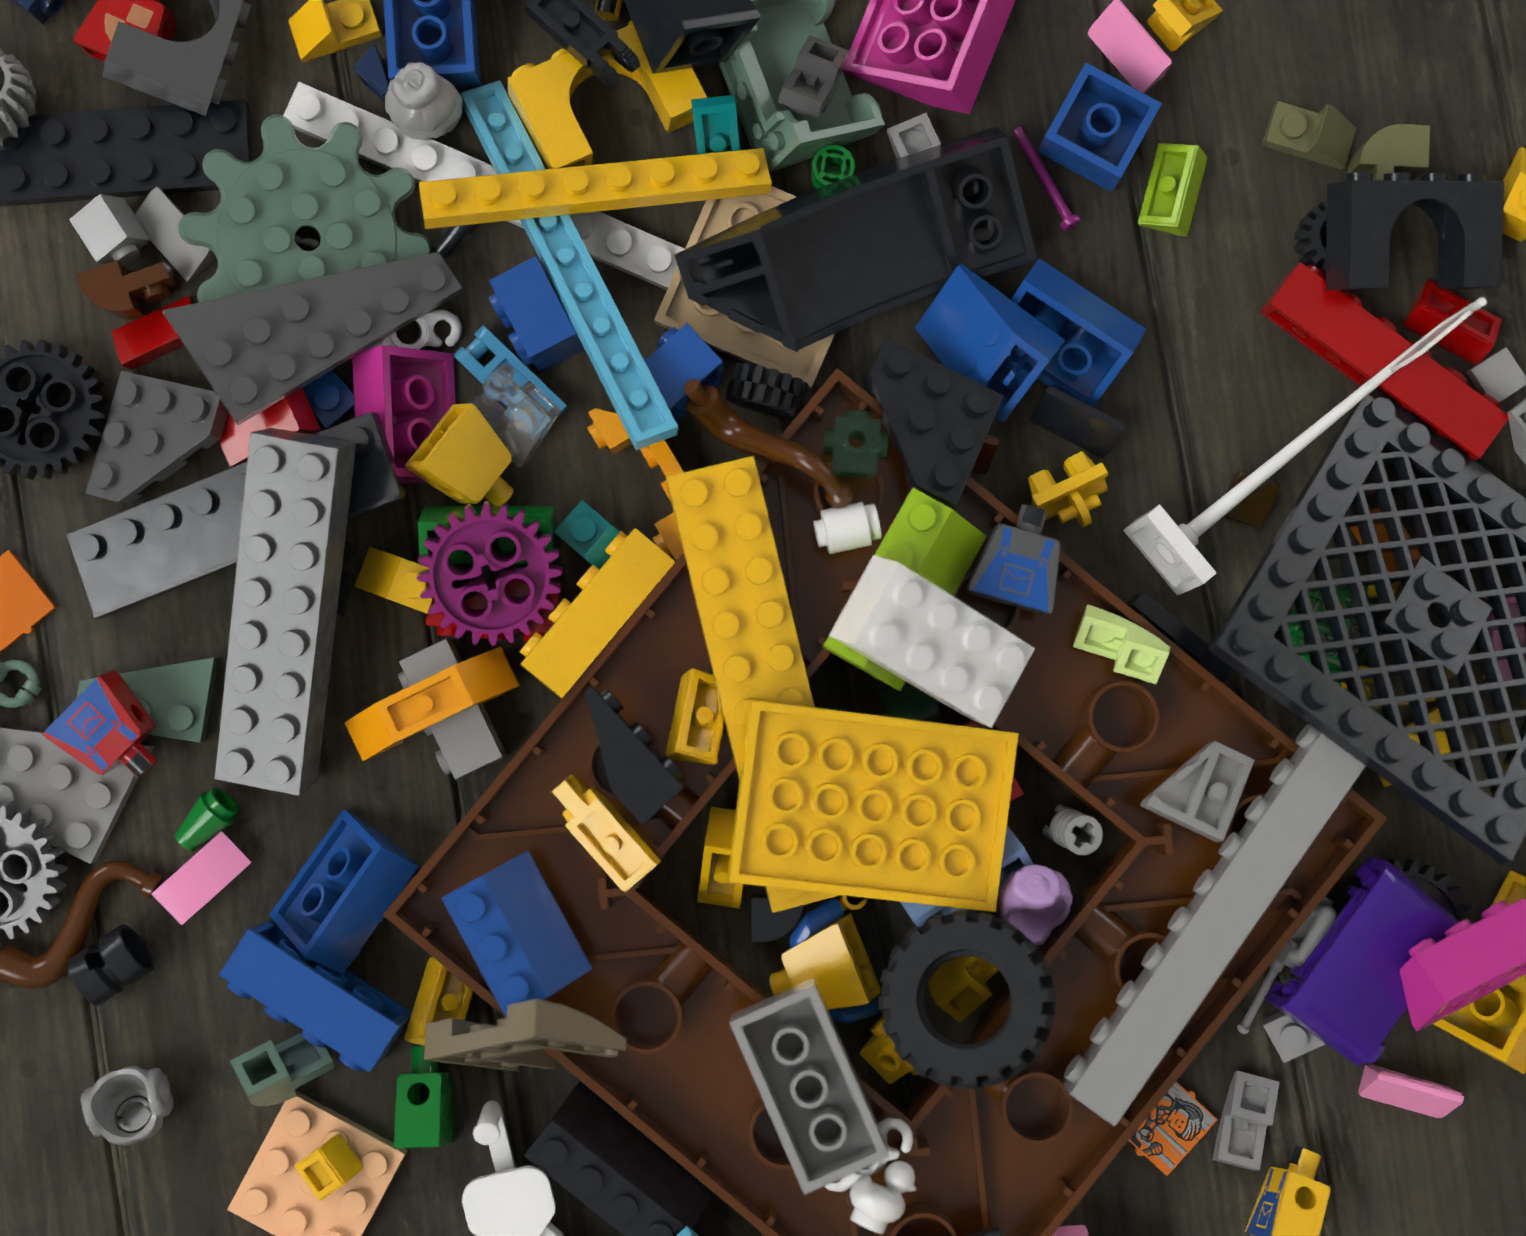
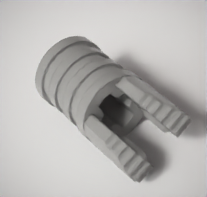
M1064 804L1057 805L1055 811L1058 813L1051 820L1050 827L1045 825L1042 830L1043 835L1047 839L1064 848H1068L1071 852L1078 855H1088L1094 852L1100 846L1103 837L1102 827L1095 818ZM1075 826L1080 830L1077 837L1071 833Z

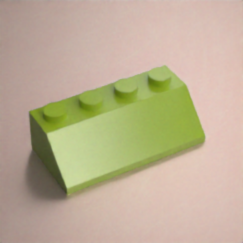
M912 488L874 555L902 564L949 595L954 596L987 536L951 508ZM828 636L822 647L898 691L902 689L905 683L903 679L831 636Z

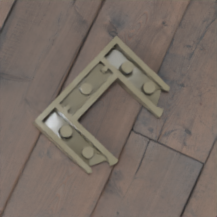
M533 999L507 1005V1018L497 1020V1026L478 1024L455 1018L426 1024L424 1060L514 1072L519 1071V1065L544 1070L555 1069L556 1060L542 1048L613 1058L618 1056V1051L626 1050V1038L584 1013L564 1005Z

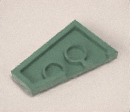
M212 657L120 674L155 722L156 727L149 735L200 743L205 742L219 658ZM96 678L80 680L77 697Z

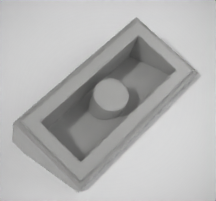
M156 186L149 193L135 216L151 239V242L184 279L190 283L211 265L217 257L209 248L190 245L182 240L179 235L178 225L184 213L166 193Z

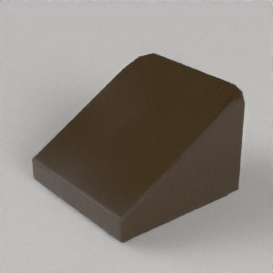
M1241 471L1233 474L1227 492L1250 474ZM1266 480L1224 517L1259 529L1262 528L1278 494L1280 485Z

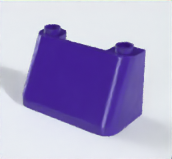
M1366 857L1354 873L1355 876L1361 879V888L1351 887L1347 893L1351 896V899L1303 965L1301 967L1295 965L1290 971L1296 978H1291L1285 985L1276 981L1264 997V999L1355 1066H1360L1365 1062L1372 1064L1380 1057L1385 1048L1383 1040L1408 1007L1399 971L1411 958L1408 951L1428 938H1432L1435 943L1447 938L1445 932L1459 923L1455 917L1399 869L1386 860Z

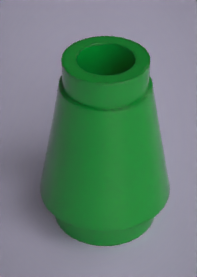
M212 788L209 792H202L179 830L175 833V839L186 850L195 851L199 846L235 822V815L239 812L237 803L229 794L219 788Z

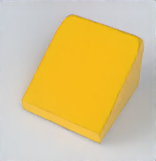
M340 1134L331 1137L294 1165L319 1201H322L341 1188L363 1169V1164Z

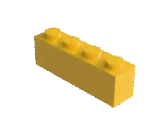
M636 528L628 536L622 531L619 532L604 550L611 557L600 569L592 564L576 585L582 591L571 603L564 598L550 614L548 619L554 624L543 637L538 632H535L519 651L526 657L520 665L560 698L565 696L676 562Z

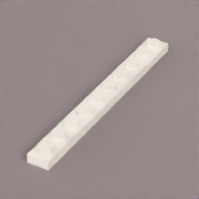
M298 82L283 115L291 121L294 129L323 142L328 140L330 132L338 123H353L359 128L363 137L358 157L388 170L396 167L404 168L413 175L415 182L418 183L496 174L493 166L432 139H412L399 130L393 122L301 82ZM599 211L569 214L591 258L664 290L668 289L678 266L674 254L685 250L684 248ZM520 220L508 221L521 228H524Z

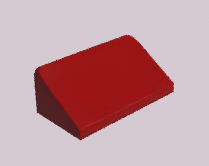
M1427 279L1409 310L1403 325L1423 337L1441 322L1471 304V302L1447 289H1437V284ZM1480 308L1469 315L1436 344L1472 364H1479L1494 347L1502 319Z
M184 297L111 331L121 365L131 371L183 347V343L163 315L162 310L194 304L191 297Z

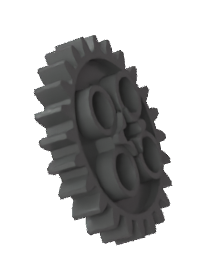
M10 801L0 807V892L7 897L9 903L7 905L3 902L0 894V938L7 935L9 939L17 937L23 931L28 933L39 926L38 923L51 916L49 909L54 908L61 902L55 893L66 888V884L56 879V876L67 871V866L56 864L55 858L62 855L64 849H52L50 843L57 836L56 832L44 835L41 830L46 820L43 818L35 823L30 822L32 809L29 807L16 814L15 801ZM19 856L25 859L28 870L21 865Z

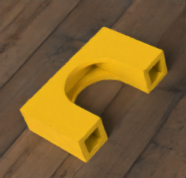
M632 20L626 27L617 30L618 37L635 52L640 60V67L634 72L624 69L614 59L610 51L605 53L602 58L617 73L632 78L643 87L667 134L694 122L691 100L707 98L694 70L687 68L653 74ZM564 48L556 51L550 60L536 66L534 63L525 64L517 68L511 77H508V95L545 169L592 165L593 151L573 114L570 99L575 89L584 80L593 76L594 73L591 68L586 69Z

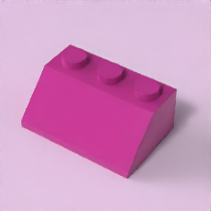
M385 345L364 350L352 358L355 418L369 412L378 413L395 461L392 464L399 484L427 483L410 472L405 467V464L451 406L456 404L453 353Z
M1525 898L1510 906L1507 905L1505 900L1500 901L1481 914L1483 919L1473 925L1469 919H1465L1445 932L1447 938L1437 943L1432 938H1428L1408 951L1411 958L1399 971L1411 1024L1416 1032L1526 974Z

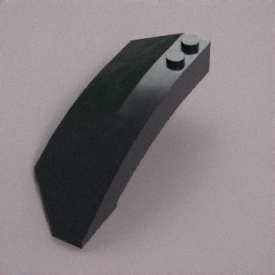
M998 127L937 145L833 182L754 215L674 254L688 299L702 306L706 305L759 334L761 332L797 353L798 350L867 319L940 292L960 263L983 278L1037 260L1008 137Z

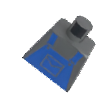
M1021 505L1015 527L998 524L992 531L964 592L1040 615L1052 614L1060 541L1041 535L1047 511L1030 505Z

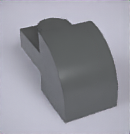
M809 35L798 53L794 69L781 88L778 103L790 107L792 111L800 115H811L818 118L821 112L825 113L838 85L849 50Z

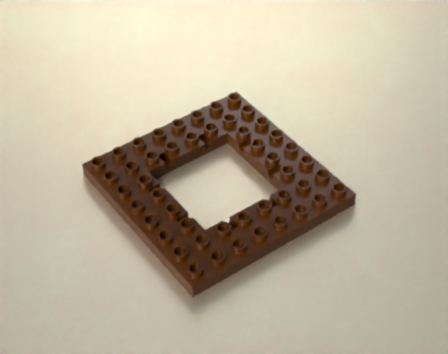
M838 368L780 437L808 449L823 460L840 481H846L854 492V497L849 504L863 502L864 506L875 504L882 538L872 540V545L829 554L827 546H818L813 521L821 520L820 510L833 508L826 500V490L810 475L790 465L761 459L756 465L808 680L831 653L822 647L911 491L905 477L907 470L899 451L895 452L882 421L884 415L878 401ZM970 476L959 502L953 510L987 537L953 597L1035 648L992 728L994 730L1019 733L1017 749L1047 774L1054 776L1067 786L1076 798L1127 840L1082 894L1085 898L1077 911L1069 919L1064 920L1062 924L1055 927L1045 943L1038 948L1053 978L1056 1011L1051 1027L1052 1031L1047 1043L1044 1044L1039 1055L1030 1065L1009 1080L979 1089L950 1088L931 1080L908 1110L853 1066L877 1122L879 1123L886 1118L902 1119L910 1126L913 1133L911 1151L904 1153L901 1151L903 1140L901 1133L896 1129L889 1130L887 1134L888 1145L898 1149L900 1155L898 1159L888 1161L879 1173L870 1176L872 1182L886 1187L884 1181L885 1169L894 1161L907 1162L915 1172L914 1185L917 1190L902 1193L906 1205L905 1211L901 1218L887 1224L884 1234L871 1231L850 1219L854 1210L849 1195L851 1188L838 1192L830 1191L823 1186L805 1195L729 1023L733 1013L763 1001L770 996L718 952L713 953L694 937L693 932L638 887L650 871L626 892L622 891L567 829L565 825L568 822L562 814L567 808L552 792L572 774L587 790L593 786L600 794L604 795L654 854L661 859L735 770L736 765L726 724L724 723L717 764L673 760L684 772V775L679 780L685 787L642 825L612 792L585 692L591 687H595L600 693L607 688L624 706L619 712L630 726L637 721L654 739V742L649 747L660 759L665 756L682 675L691 668L713 674L684 553L383 914L396 927L505 1017L441 898L529 850L592 966L590 971L543 1001L564 1005L591 1016L626 1038V1050L618 1051V1056L613 1058L542 1049L765 1236H967L997 1226L1000 1229L1001 1236H1052L1388 819L1353 789L1350 788L1116 1126H1113L1071 1096L1063 1087L1067 1080L1064 1078L1066 1068L1075 1056H1084L1093 1043L1090 1040V1035L1095 1026L1104 1017L1109 1020L1119 1005L1116 1003V998L1120 990L1128 981L1132 980L1135 982L1145 968L1141 963L1148 950L1155 943L1162 944L1171 931L1167 928V925L1173 914L1181 906L1187 908L1196 895L1193 887L1199 877L1207 869L1213 871L1222 858L1219 850L1224 841L1233 832L1237 834L1240 832L1248 820L1244 815L1249 805L1257 796H1265L1273 784L1270 777L1274 769L1283 759L1290 760L1299 745L1062 551L1059 552L1052 614L1044 616L965 593L966 585L994 528L998 524L1015 527L1018 515ZM1087 604L1135 623L1170 646V653L1156 684L1114 672V659L1073 647L1075 635ZM1217 741L1254 759L1241 797L1222 842L1210 840L1140 806L1145 797L1206 744ZM1009 986L973 1028L974 1035L968 1044L983 1042L994 1036L1003 1027L1011 1007Z

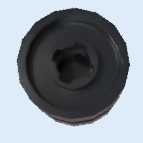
M121 924L101 937L98 947L89 945L68 959L67 969L79 992L93 1005L100 1006L123 990V983L132 985L154 970V962L147 946L139 935L128 925Z

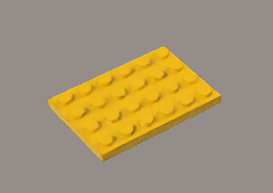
M750 699L727 876L728 882L996 912L1019 733Z

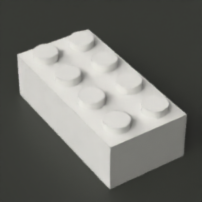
M873 555L829 635L963 716L992 728L1035 650L1034 647L902 564Z

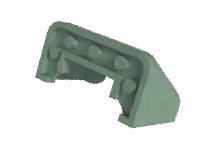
M750 0L758 9L761 18L729 60L719 63L730 95L735 96L736 110L751 149L764 148L769 172L784 169L813 158L821 148L827 145L845 146L874 135L885 125L881 108L870 94L860 93L852 97L843 71L826 112H821L818 118L811 115L797 114L790 107L778 103L781 88L794 69L798 53L809 35L831 43L824 22L830 17L836 0Z

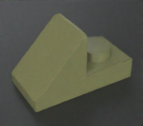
M1277 101L1273 106L1262 146L1343 170L1346 166L1357 128L1333 105L1326 104L1317 113Z

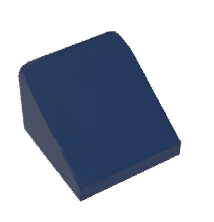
M372 45L353 67L361 83L385 102V95L390 80L382 55L376 45Z

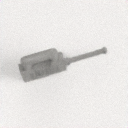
M1324 897L1269 965L1270 970L1242 1023L1237 1026L1240 1033L1247 1034L1250 1032L1248 1029L1278 973L1282 972L1284 966L1291 969L1295 965L1302 966L1335 921L1336 911L1332 907L1333 901Z

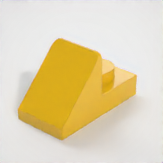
M308 0L288 20L302 62L382 37L371 0H337L328 4L324 0Z
M1157 0L1152 5L1156 11L1148 19L1147 23L1167 48L1173 52L1223 12V9L1215 0Z

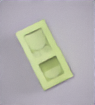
M1088 604L1073 644L1074 648L1114 659V672L1153 684L1157 683L1170 653V646L1149 631L1118 615Z

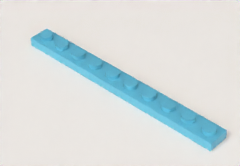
M500 80L460 93L463 101L462 106L496 174L546 170ZM570 215L520 219L635 450L676 436L678 425Z

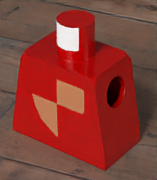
M98 0L75 34L73 42L88 56L105 62L118 21L160 38L173 41L177 19L166 6L159 3L160 0Z

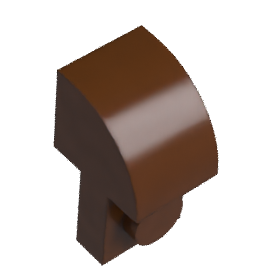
M116 260L76 275L80 288L90 301L108 313L127 320H137L146 315L142 301L147 303L162 301L171 295L170 291L181 288L176 271L164 262L131 273V270Z

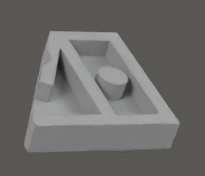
M1217 741L1209 742L1145 797L1140 806L1210 840L1222 842L1241 797L1254 759Z

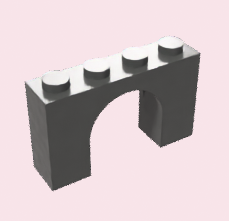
M209 0L215 15L214 27L203 37L187 42L166 40L118 21L105 59L102 77L206 116L210 102L217 105L220 103L227 80L220 78L219 74L223 64L232 66L239 42L231 39L235 26L244 29L252 4L243 0Z

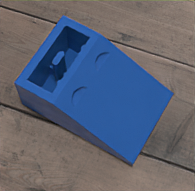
M962 263L956 267L915 327L945 367L1004 395L995 415L1002 422L1006 420L1065 341Z

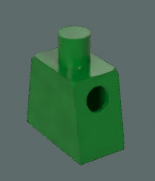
M412 1046L411 1074H398L394 1148L441 1147L453 1143L451 1072L438 1073V1062L424 1060L425 1046ZM423 1084L427 1085L430 1091L426 1102L420 1097V1088Z

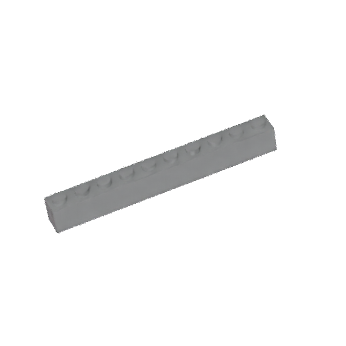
M1307 724L1298 735L1295 743L1299 747L1291 759H1283L1274 769L1270 777L1273 784L1264 797L1261 795L1257 796L1247 808L1244 817L1248 820L1238 834L1233 832L1222 844L1219 850L1222 858L1213 871L1207 869L1199 877L1193 887L1196 895L1187 908L1181 906L1173 914L1167 925V928L1171 931L1162 944L1155 943L1148 950L1141 963L1145 968L1135 982L1132 980L1128 981L1120 990L1116 998V1003L1119 1005L1109 1020L1104 1017L1095 1026L1090 1035V1040L1093 1043L1084 1056H1075L1065 1070L1064 1078L1067 1080L1063 1087L1067 1092L1113 1126H1116L1366 766L1310 724Z

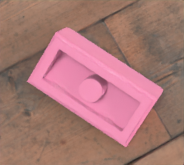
M1121 0L1111 2L1088 31V36L1126 81L1142 93H1145L1162 79L1172 64L1169 56Z
M1372 1064L1365 1065L1358 1090L1361 1097L1435 1118L1445 1117L1461 1105L1464 1100L1462 1093L1449 1086Z

